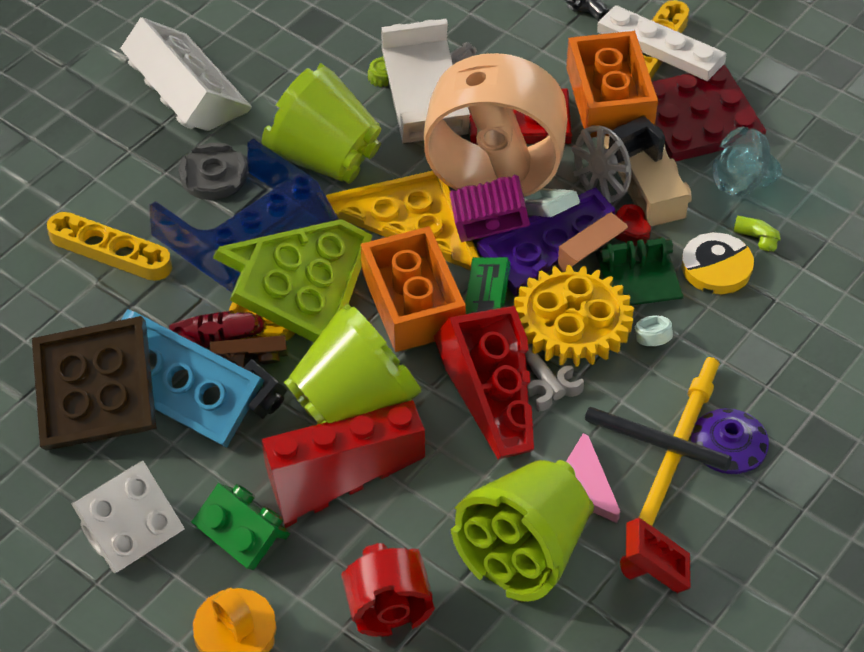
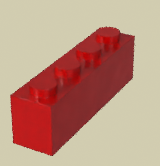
M411 400L383 407L332 423L325 422L263 438L265 466L281 517L284 519V527L287 528L297 523L298 517L312 510L314 513H317L329 507V501L347 492L349 495H352L362 490L363 484L377 477L383 479L425 458V429L414 401Z

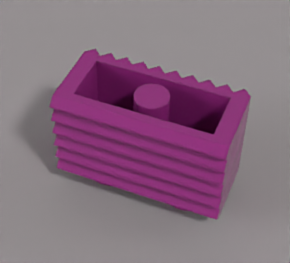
M518 175L500 177L491 183L487 181L485 184L479 183L478 186H465L457 191L452 190L449 193L454 221L461 243L531 226Z

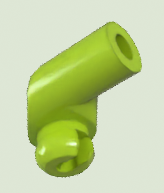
M737 215L734 233L760 238L758 246L761 250L774 252L777 249V242L781 241L778 230L763 220Z

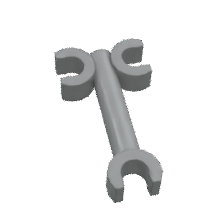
M528 344V351L525 354L526 363L539 379L531 381L527 386L528 398L536 394L543 395V397L536 399V409L538 412L549 409L553 399L559 400L564 395L573 397L583 392V379L575 382L566 381L573 377L574 368L572 365L562 367L558 371L556 378L540 355L532 353V345Z

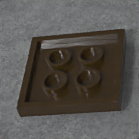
M142 316L32 338L39 441L42 449L47 451L157 429L146 320Z

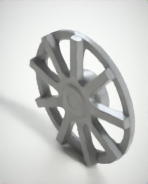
M595 125L580 131L581 134L571 150L574 152L576 167L574 175L579 177L586 191L595 188L599 180L602 195L610 203L617 201L624 196L631 181V162L627 149L618 135L607 127ZM596 131H597V149L595 148V145H594V143H593V141H592V139H591V135H590L591 133L596 132ZM606 134L615 141L610 149H604ZM584 141L590 154L582 149ZM619 149L624 157L625 165L618 164L615 153ZM582 158L589 162L587 167L583 168ZM617 171L626 173L624 185H621L613 176ZM592 172V178L590 182L588 181L585 173ZM607 180L618 192L617 194L610 195Z

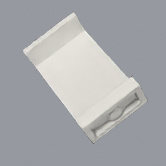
M447 19L426 20L418 23L395 24L382 27V52L402 143L424 140V127L431 95L440 77L453 65L447 43ZM468 107L456 110L443 118L456 134H468L470 120Z

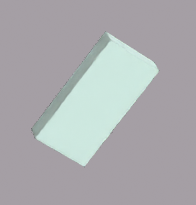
M542 188L536 193L524 197L528 215L552 217L580 203L577 192L573 190Z

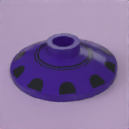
M717 409L704 414L697 420L691 433V442L732 457L727 471L703 463L715 471L726 474H741L755 469L764 461L769 448L768 434L763 425L750 414L736 409Z

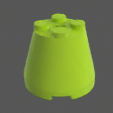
M322 63L319 64L315 71L307 68L291 83L276 104L279 109L274 117L273 126H266L262 135V147L275 157L333 179L345 181L348 184L352 183L359 174V166L365 158H373L381 146V142L377 140L381 132L379 123L335 72Z
M346 304L333 316L289 378L283 382L317 424L332 423L383 407L411 401L422 392L404 364L400 366L399 359L387 346L384 338L354 306L351 308L349 304Z
M538 460L470 492L455 507V526L451 529V535L460 557L479 580L486 576L493 583L505 589L506 597L518 601H535L544 597L560 580L589 516L594 511V504L588 497L583 485L575 477V470L568 462L558 460L554 463Z

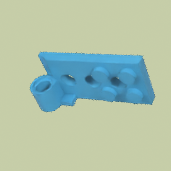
M127 309L121 320L142 315ZM142 316L146 320L149 354L154 353L157 355V364L151 370L155 410L227 448L249 410L248 405L258 394L264 380L252 372ZM179 370H187L189 379L186 385L181 388H173V375ZM213 386L219 387L221 392L219 400L213 405H205L203 402L205 391Z

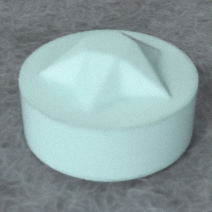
M656 315L639 320L635 325L637 342L644 346H659L669 342L673 338L672 322L664 316Z

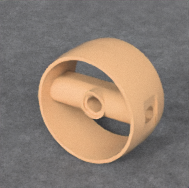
M498 53L480 54L455 63L440 77L429 102L424 127V151L430 168L440 180L456 191L465 186H478L479 183L485 184L486 181L491 183L500 177H513L515 174L519 176L524 197L536 193L545 187L555 176L563 156L568 119L566 101L562 89L546 70L531 61L513 55ZM468 107L478 130L476 137L478 145L456 134L443 118L456 110ZM513 109L534 119L547 131L549 136L527 147Z

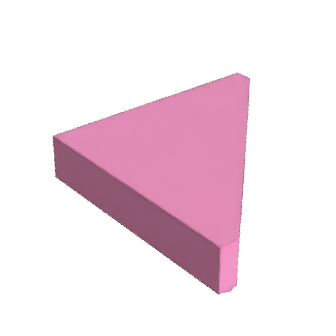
M582 434L566 462L574 468L575 477L583 485L588 497L593 502V513L617 523L620 517V509L589 436Z

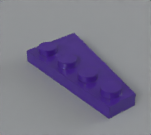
M596 187L578 195L579 204L555 216H532L529 218L531 226L494 234L477 242V252L482 258L507 257L511 264L507 288L515 297L519 296L520 286L527 287L529 277L538 280L539 271L542 270L547 273L553 266L558 264L560 245L608 213L612 212L615 215V208Z

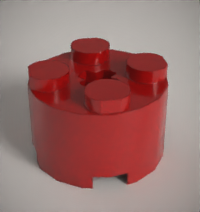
M376 543L364 548L363 556L350 564L342 572L341 575L351 618L356 623L357 630L361 634L372 637L392 636L391 628L410 622L412 629L429 619L434 611L430 583L418 549H387L385 544Z

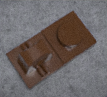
M285 335L210 342L211 352L242 368L245 367L246 358L258 359V364H272L280 362V357L288 356Z

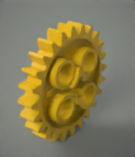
M567 265L566 272L561 273L556 266H553L552 275L549 276L541 270L539 271L538 280L529 277L527 287L520 286L519 297H515L514 306L528 338V344L533 343V354L539 353L542 350L546 351V361H549L554 355L559 356L560 365H563L567 358H572L575 366H579L581 358H586L593 365L595 355H599L604 360H607L609 350L618 353L620 351V344L627 343L628 334L632 331L634 307L629 306L630 295H622V285L612 287V276L603 280L600 279V270H596L592 275L587 274L586 266H582L579 272H574L572 266Z

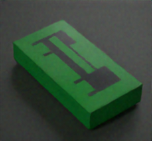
M507 257L472 259L465 302L466 314L504 308L511 264Z

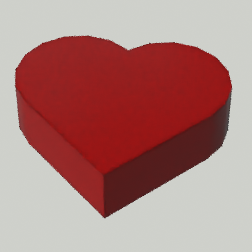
M634 204L622 206L615 215L627 224L628 229L615 238L625 243L632 241L634 246H637V241L641 239L646 244L650 238L651 226L648 221L644 220V210Z

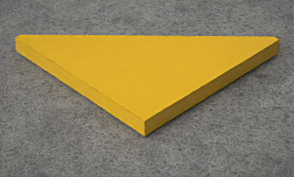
M433 171L314 197L315 210L338 219H343L348 223L384 237L430 226L445 261L470 271L472 259L480 258L472 240L461 243L454 221L449 194L451 190Z

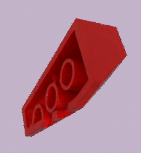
M509 306L449 317L434 335V340L446 372L497 459L532 452L534 450L532 407L528 404L527 386L530 384V371H526L525 355L528 351V338L516 307Z

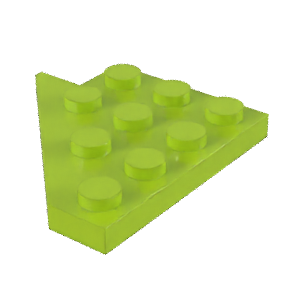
M343 219L219 246L213 259L241 272L230 301L315 342L333 316L346 304H349L362 267L360 244L371 241L373 235Z

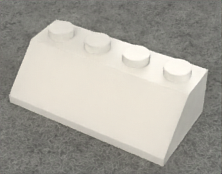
M140 17L120 48L129 58V65L143 74L145 77L144 82L161 95L160 101L168 108L173 109L178 115L176 117L177 121L188 129L197 127L210 131L248 113L252 108L186 33Z

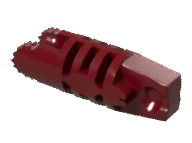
M230 310L191 317L170 324L169 330L207 348L210 347V342L236 340L253 337V335H261L267 329V324L265 323L266 320L258 314L255 315L252 312L234 313Z

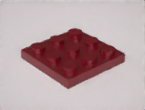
M723 65L708 81L687 73L652 82L658 99L655 125L662 130L665 136V151L669 158H673L675 162L765 140V127L726 65Z

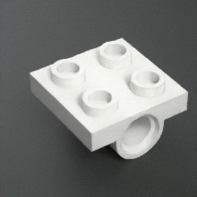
M140 461L71 504L81 519L80 524L88 541L95 551L105 558L113 573L119 572L185 529L144 461Z

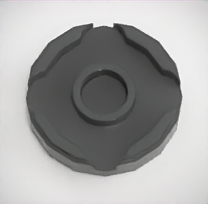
M208 143L193 148L190 155L187 157L185 155L181 159L178 169L182 187L190 195L206 200L222 199L236 193L245 184L248 174L244 155L240 151L238 153L232 150V146L225 143Z

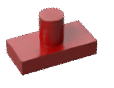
M640 517L627 522L626 555L620 559V567L624 576L632 580L648 573L676 593L691 589L690 553Z

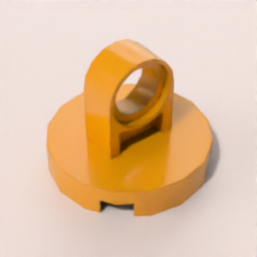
M228 588L208 597L197 609L193 620L194 641L199 652H270L275 642L274 636L277 630L275 612L266 598L252 590Z

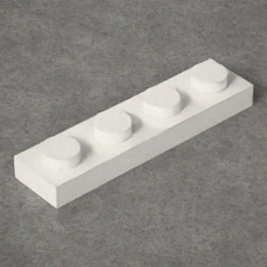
M617 5L598 22L597 32L600 34L635 31L643 53L706 81L725 64V52Z

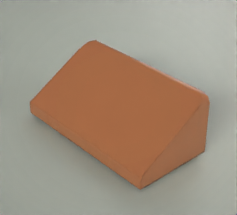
M611 212L560 245L558 254V269L560 272H565L567 265H575L628 229L627 224Z

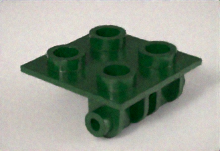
M659 237L658 239L647 240L646 245L641 239L637 241L636 247H634L632 241H627V246L626 243L606 244V248H600L599 252H596L603 279L612 276V287L617 285L623 286L622 295H630L629 306L677 300L684 297L669 255L673 253L671 239L665 240L664 237Z

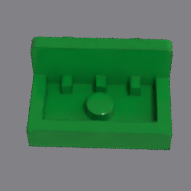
M218 483L191 523L244 567L255 570L276 538L287 540L291 533L281 525L284 519L279 514L266 506L261 509L253 503L256 497L249 490L239 484H235L232 488Z

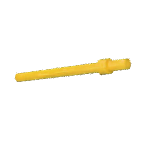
M712 357L706 358L699 376L692 380L687 393L689 400L673 436L689 440L702 406L709 401L714 390L712 382L720 365L717 359ZM668 450L639 515L641 519L651 526L654 524L682 456Z

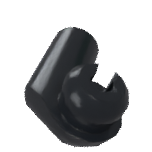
M565 0L568 8L575 12L591 13L598 22L610 11L601 0Z

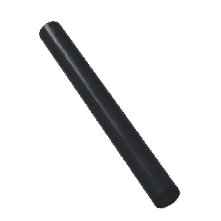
M589 407L585 414V421L724 471H727L732 461L730 455L593 407Z

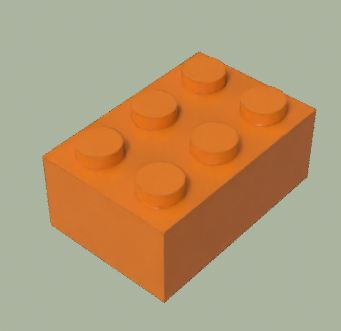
M626 31L568 38L566 69L583 128L586 129L590 126L599 125L614 130L616 127L625 125L643 115L655 125L658 99L636 32ZM597 131L590 134L591 138L597 137Z
M430 226L360 244L362 274L395 352L435 342L434 335L449 317L466 314L464 300Z

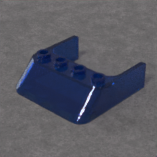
M255 139L247 142L248 172L273 190L218 227L209 230L196 229L157 201L149 205L151 234L231 293H233L241 272L213 259L219 246L339 220L321 186L314 178Z

